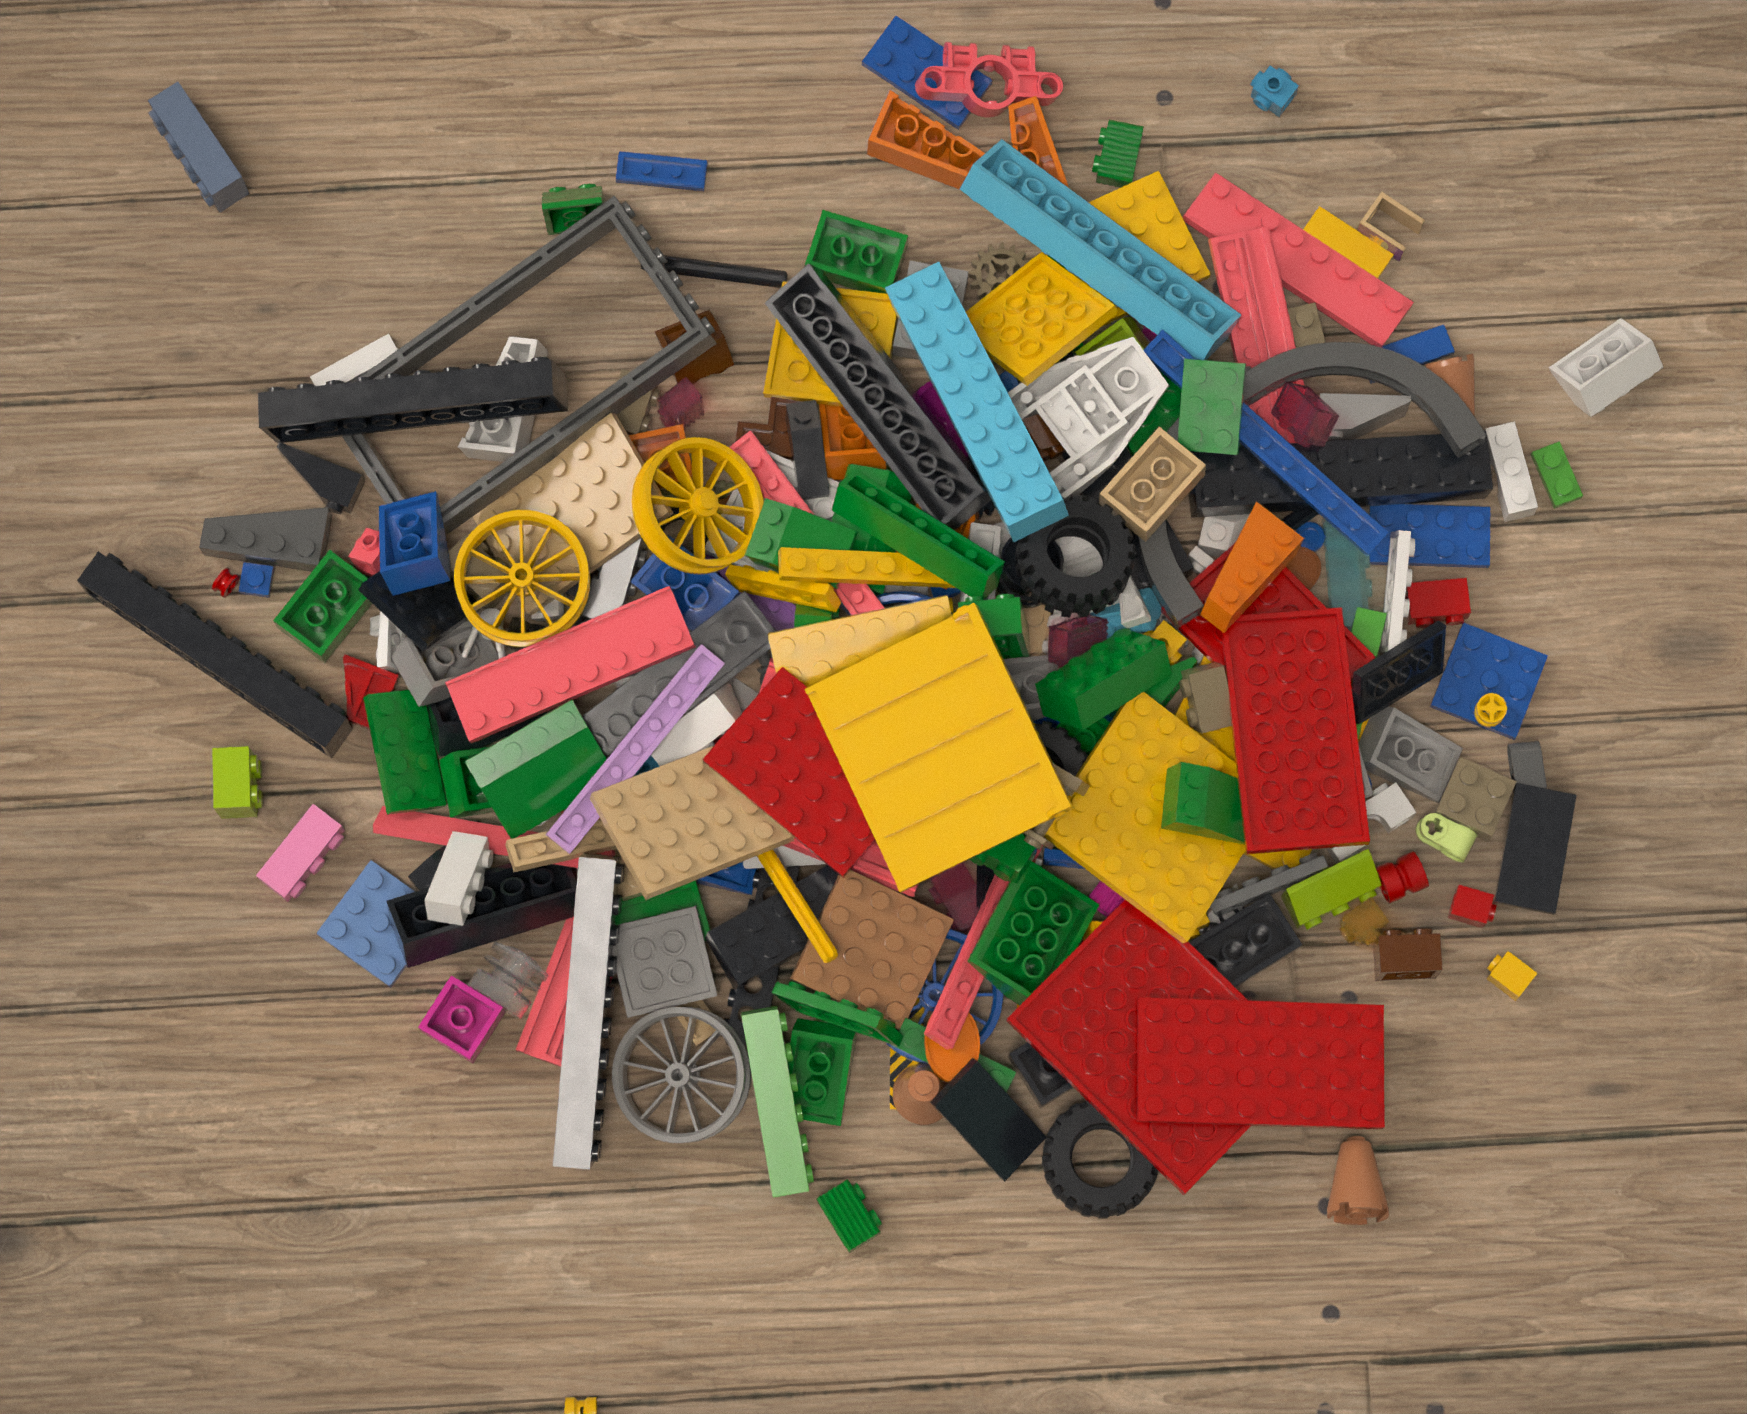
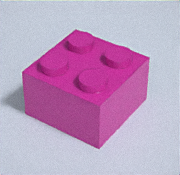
M450 976L418 1028L425 1035L473 1064L506 1012L502 1006L455 977Z

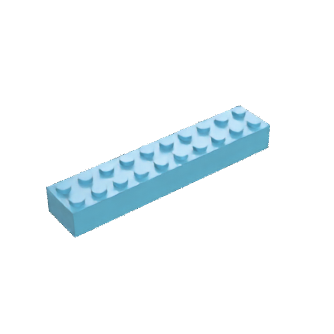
M1002 139L972 165L960 188L970 199L979 203L996 218L1009 225L1019 235L1040 248L1042 252L1051 256L1068 271L1089 284L1091 288L1112 301L1114 305L1134 317L1140 324L1146 326L1157 335L1164 330L1195 359L1207 360L1227 340L1241 317V314Z
M940 262L885 287L896 315L1013 542L1069 516L1057 486Z

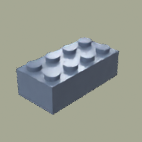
M179 82L174 83L148 100L152 108L148 114L153 120L154 126L159 134L164 136L176 159H180L186 174L193 184L196 183L201 196L209 208L215 205L220 213L249 195L241 174Z

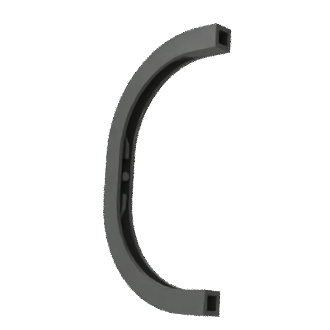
M1355 342L1317 343L1283 352L1253 368L1251 366L1246 367L1243 402L1247 406H1250L1271 392L1298 380L1316 376L1347 375L1375 381L1394 389L1402 395L1411 396V401L1429 416L1458 458L1483 444L1486 433L1470 409L1443 379L1413 359L1392 350ZM1179 418L1167 431L1176 441H1178ZM1164 521L1146 542L1138 536L1139 551L1150 586L1167 615L1178 629L1198 617L1204 605L1175 560L1167 535L1166 521Z

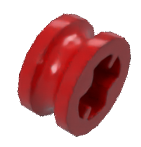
M225 568L216 577L211 589L215 592L220 591V595L226 598L238 584L240 576L237 574L231 575V570Z

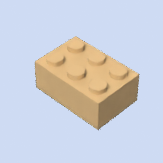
M1159 427L1101 491L1099 504L1102 507L1105 504L1112 507V514L1115 517L1121 515L1126 521L1125 526L1146 542L1205 476L1206 464Z

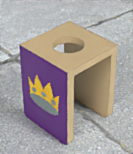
M1381 192L1359 223L1357 231L1394 254L1393 258L1400 262L1406 248L1369 224V222L1380 209L1416 234H1419L1425 220Z

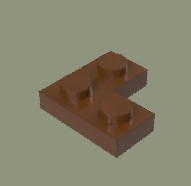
M771 397L768 425L738 421L736 441L751 430L767 451L792 460L785 420L786 404L801 401Z

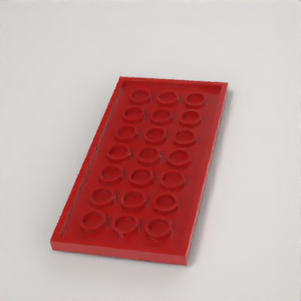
M1342 607L1240 615L1225 633L1221 631L1229 689L1230 717L1246 854L1369 845L1370 835Z
M1138 997L1136 1122L1384 1129V1005Z

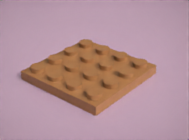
M850 870L844 878L838 875L818 918L819 923L836 948L838 957L830 963H824L808 939L790 979L818 992L822 991L839 1002L841 999L851 1001L858 1005L859 1010L866 1012L867 1008L875 1009L884 1014V1019L895 1023V1029L900 1030L904 1019L908 1018L954 919Z

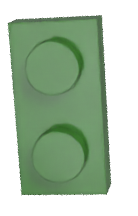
M1560 441L1531 453L1532 460L1554 509L1583 497Z

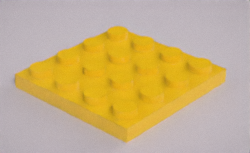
M1159 171L1088 202L1199 283L1210 278L1211 274ZM1116 306L1118 314L1103 326L1129 314Z
M1040 252L968 309L966 314L989 358L1028 386L1117 315L1118 312L1113 303L1043 252Z
M836 288L891 359L898 316L891 305L888 295L885 293ZM776 319L763 390L764 397H777L801 402L816 400L817 404L844 407Z

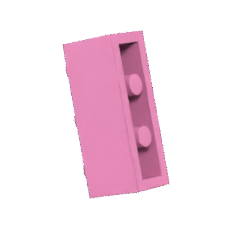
M312 804L257 873V878L287 902L292 897L296 899L305 889L306 884L304 882L311 873L315 875L325 863L323 858L330 849L336 850L342 843L344 828L316 805Z

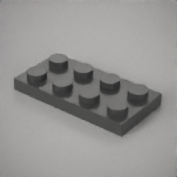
M1316 853L1299 859L1300 865L1291 869L1288 865L1278 867L1270 871L1271 877L1262 881L1258 876L1243 882L1244 888L1235 892L1231 888L1220 891L1211 904L1212 911L1217 917H1220L1254 903L1268 893L1273 895L1328 869V863L1324 855L1318 857Z

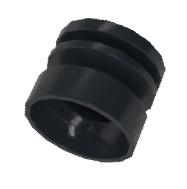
M1009 538L1000 554V559L1005 561L996 589L999 594H1013L1014 597H1020L1023 608L1040 606L1043 603L1040 601L1036 605L1030 599L1032 592L1030 590L1024 592L1020 585L1022 577L1017 576L1015 569L1017 563L1015 554L1019 540L1013 542L1012 538ZM1054 540L1048 545L1047 552L1055 567L1062 571L1064 563L1061 548Z

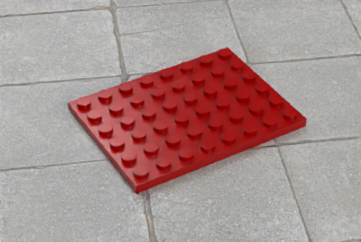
M1124 900L1006 1021L1174 1187L1185 1195L1251 1126L1136 1122L1137 998L1247 999L1189 942H1180L1135 906Z

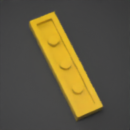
M730 564L725 572L732 586L739 592L746 591L748 594L837 612L841 604L840 599L834 592V588L827 582L779 580V573L775 571H760L748 565L741 567Z

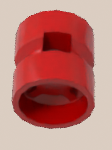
M1414 851L1398 857L1396 865L1386 862L1376 867L1382 885L1380 890L1389 904L1405 897L1407 890L1414 894L1429 887L1425 870Z

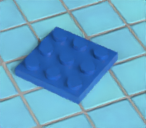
M1463 623L1430 707L1515 740L1548 655ZM1494 693L1505 700L1507 705L1506 715L1497 726L1484 727L1475 719L1474 709L1482 696Z

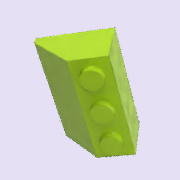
M1366 849L1287 888L1281 895V899L1296 928L1299 929L1305 926L1306 930H1309L1323 923L1321 917L1331 912L1335 917L1350 909L1348 904L1357 899L1364 903L1376 897V890L1382 885L1369 849Z

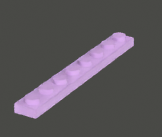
M700 644L545 835L570 854L600 818L590 801L591 793L633 777L725 663Z

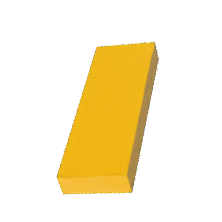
M1320 206L1303 229L1376 278L1380 277L1394 254Z

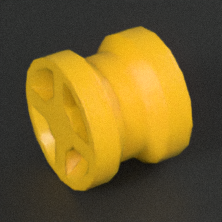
M1485 694L1475 706V719L1484 727L1497 726L1506 715V702L1498 694Z

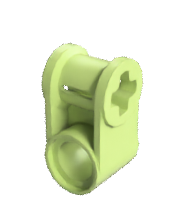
M1437 813L1426 815L1417 823L1415 829L1420 841L1461 863H1464L1477 838V834L1473 830ZM1431 822L1435 824L1434 830L1437 831L1432 835L1428 833L1429 827L1426 826Z

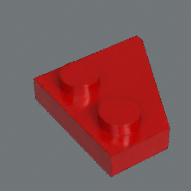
M344 654L343 664L348 722L369 729L363 697L368 694L394 692L399 675Z

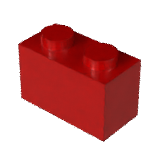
M1467 578L1411 583V587H1406L1405 599L1410 601L1407 617L1408 625L1416 624V628H1427L1438 620L1440 622L1446 621V625L1463 624L1464 620L1468 619L1471 614Z

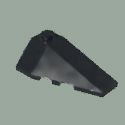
M451 697L426 705L432 737L439 757L456 751L484 747L509 736L555 709L553 708L471 744Z

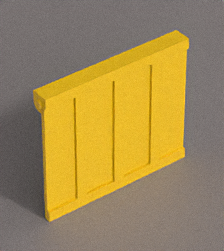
M975 603L958 608L952 614V617L805 689L900 893L1053 818H1061L1067 814L1066 812L1074 809L981 611Z

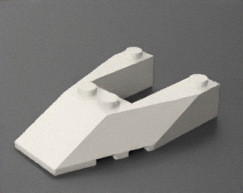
M1131 337L1098 348L1096 351L1081 356L1077 355L1068 358L1066 361L1054 364L1028 386L1020 383L1009 391L1008 394L1021 419L1039 414L1069 454V459L1050 472L1061 496L1064 497L1065 501H1069L1071 495L1081 494L1115 463L1167 390L1169 384L1135 338Z

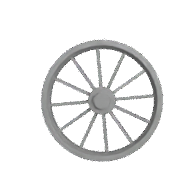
M670 1007L644 1016L627 1031L615 1053L612 1067V1083L619 1107L626 1118L638 1130L647 1136L663 1142L688 1143L710 1138L723 1131L735 1120L748 1097L751 1083V1068L743 1041L725 1020L716 1014L699 1008ZM685 1016L690 1018L680 1059L668 1018ZM698 1019L709 1024L716 1031L692 1059L688 1060L696 1020ZM660 1021L674 1063L643 1035L649 1028ZM722 1035L733 1055L698 1067L696 1062L716 1039ZM640 1040L668 1068L662 1069L630 1062L629 1058L637 1041ZM735 1060L736 1084L700 1077L701 1070ZM628 1065L665 1073V1078L629 1090L627 1080ZM699 1081L735 1089L732 1099L725 1110L697 1085ZM668 1082L669 1085L642 1115L633 1102L631 1094ZM675 1088L667 1130H664L647 1119ZM690 1089H693L721 1115L712 1124L703 1129ZM682 1090L695 1132H674Z

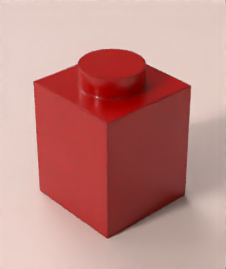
M1458 885L1455 889L1448 918L1484 928L1487 921L1492 922L1495 916L1497 904L1492 903L1494 895Z

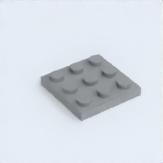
M696 906L620 924L619 943L613 946L612 956H618L616 973L627 1018L717 996Z

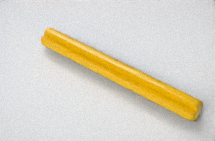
M774 850L758 855L759 861L823 962L830 963L838 957L836 948Z

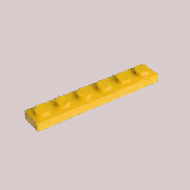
M781 547L778 551L779 580L956 588L901 553Z

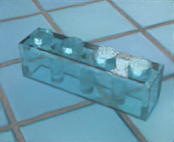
M1323 518L1322 529L1325 533L1324 553L1329 608L1342 607L1344 626L1352 632L1357 607L1369 609L1368 597H1372L1371 579H1366L1365 568H1370V555L1366 556Z

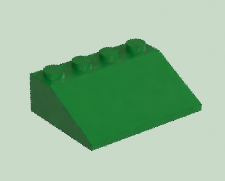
M571 699L465 760V763L509 837L513 839L567 809L606 761V757Z
M1031 862L1017 884L1011 880L1009 881L967 962L1007 998L1021 1005L1078 947L1100 904L1036 863Z

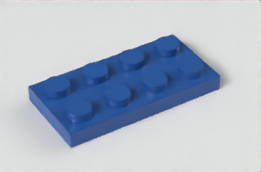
M895 16L862 60V66L959 130L971 114L962 102L926 100L921 98L915 89L917 79L926 68L930 66H943L944 47L898 16ZM976 70L971 74V79L974 82L973 92L979 99H982L992 85V79ZM925 78L927 86L937 88L935 80Z
M1413 504L1369 506V515L1389 532L1368 555L1369 565H1388L1391 532L1401 530L1411 531V538L1415 539L1414 556L1409 557L1408 566L1489 568L1490 507Z

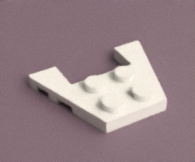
M1098 551L1064 562L1062 572L1074 577L1093 575L1101 570L1103 566L1102 558ZM1130 575L1123 593H1120L1118 600L1112 604L1120 603L1121 624L1127 629L1151 621L1147 607ZM1054 609L1053 615L1048 618L1047 627L1050 630L1047 641L1043 640L1042 651L1045 654L1052 655L1072 648L1070 620L1077 618V613H1072L1070 618L1061 617L1062 612Z

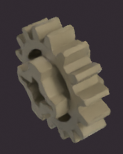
M1000 242L999 249H994L993 245L989 244L988 253L979 250L978 257L980 260L972 259L971 266L976 270L969 271V278L976 279L970 283L971 290L979 289L977 298L981 299L1013 275L1018 268L1020 269L1029 261L1023 262L1026 253L1022 251L1016 254V245H1012L1007 250L1005 249L1004 242ZM983 267L985 268V271L989 274V276L985 279L984 282L981 278V271ZM996 272L999 274L1006 272V279L1002 276L997 279Z

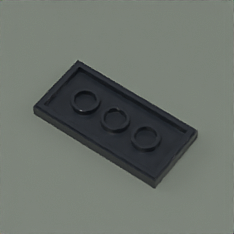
M1439 620L1353 672L1352 695L1356 724L1363 723L1443 673L1445 624Z
M1520 783L1515 784L1494 903L1552 915L1556 914L1577 795Z
M974 1058L930 1102L1004 1182L1046 1139L1045 1134Z

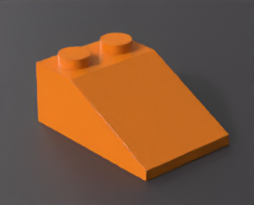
M819 404L828 478L832 480L844 479L848 464L886 470V461L844 407Z

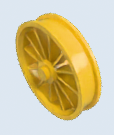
M700 437L678 440L651 456L639 470L632 490L633 517L645 544L661 561L676 570L690 574L714 573L743 558L764 504L759 483L748 464L726 445L712 439ZM679 453H691L692 479ZM703 456L717 464L704 487ZM666 458L680 484L658 469ZM722 470H724L736 486L716 495L712 488ZM653 480L677 498L651 495ZM738 489L743 507L719 504L718 498ZM652 504L679 508V513L658 523ZM720 514L745 517L743 532ZM682 517L685 523L672 543L660 526ZM692 525L694 556L679 549ZM717 528L738 543L731 553L728 551ZM705 533L718 559H705Z
M513 510L500 513L485 520L469 534L462 544L456 559L454 584L465 616L481 634L490 640L506 646L528 647L570 629L581 616L589 597L590 571L581 543L575 534L561 521L538 511ZM519 525L520 563L515 564L496 532L506 527ZM524 525H533L547 529L528 563H524ZM552 532L569 545L566 549L532 568ZM492 534L512 567L508 568L475 551L476 548ZM572 553L576 556L579 564L580 573L538 574ZM473 556L508 575L466 577V571L469 561ZM579 581V587L574 601H571L540 585L539 582ZM507 583L474 604H470L465 584ZM538 590L570 608L559 620L552 623L534 592ZM512 591L493 625L487 623L476 613V610L506 592ZM515 597H521V633L498 629ZM525 597H532L549 624L548 627L526 633Z

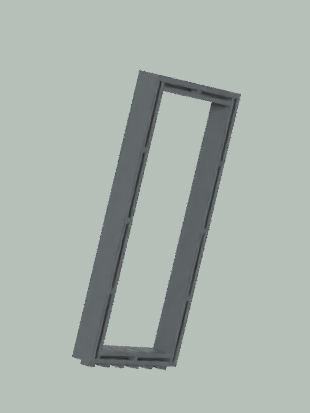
M613 196L360 376L371 377L374 380L383 379L385 375L393 373L401 374L402 376L410 375L615 228L618 229L687 332L443 504L440 509L445 536L552 461L608 414L614 413L617 415L717 344L711 335L715 332V329L706 317L699 318L695 312L699 309V306L689 293L684 296L680 290V287L684 284L675 271L668 272L664 267V264L668 262L658 247L655 249L651 248L648 241L652 237L642 224L638 227L632 220L636 214L627 201L621 204ZM366 434L342 436L386 504L408 499Z

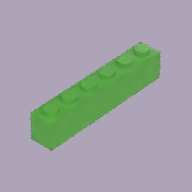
M778 1006L741 1012L772 1196L774 1198L809 1192L808 1183L814 1182L811 1164L805 1165L803 1153L809 1152L806 1134H799L798 1122L804 1121L801 1103L794 1104L792 1092L798 1091L796 1074H789L787 1062L793 1061L790 1043L784 1044L782 1035L783 1031H788L785 1012L779 1013Z

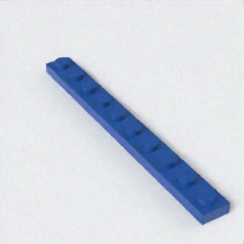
M1162 330L1144 349V352L1155 367L1182 390L1184 359L1195 358ZM1243 402L1240 443L1362 553L1368 556L1389 532Z

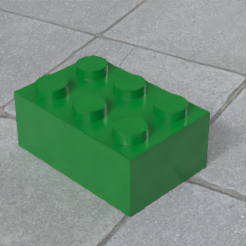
M822 210L805 266L811 264L822 269L832 283L859 291L887 294L885 287L897 281L908 247V235Z
M329 550L273 621L279 630L325 664L372 605L358 591L361 584L368 578Z

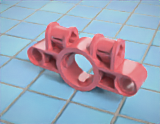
M945 42L943 66H930L926 68L917 79L915 89L917 94L923 99L962 102L971 113L977 116L995 117L1003 113L1009 105L1037 96L1040 106H1049L1062 92L1063 82L1055 73L1035 72V49L1032 46L1027 47V49L1010 48L1009 45H1003L1001 57L997 55H984L977 58L976 43H970L969 46H961ZM983 69L986 72L995 71L1000 74L1006 82L1004 95H1007V99L1002 103H997V101L983 102L973 92L972 72ZM925 78L935 80L937 88L927 86ZM1041 84L1050 86L1053 94L1044 93Z

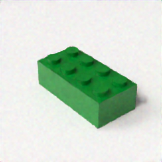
M1000 594L996 596V599L984 600L983 597L973 596L966 598L965 602H958V608L972 603L979 607L1003 659L1031 657L1029 626L1020 597H1014L1013 594Z
M1124 628L1114 632L1113 636L1105 641L1093 645L1090 650L1079 657L1072 658L1068 664L1060 669L1048 673L1045 678L1035 683L1043 716L1084 730L1170 676L1172 670L1165 642Z

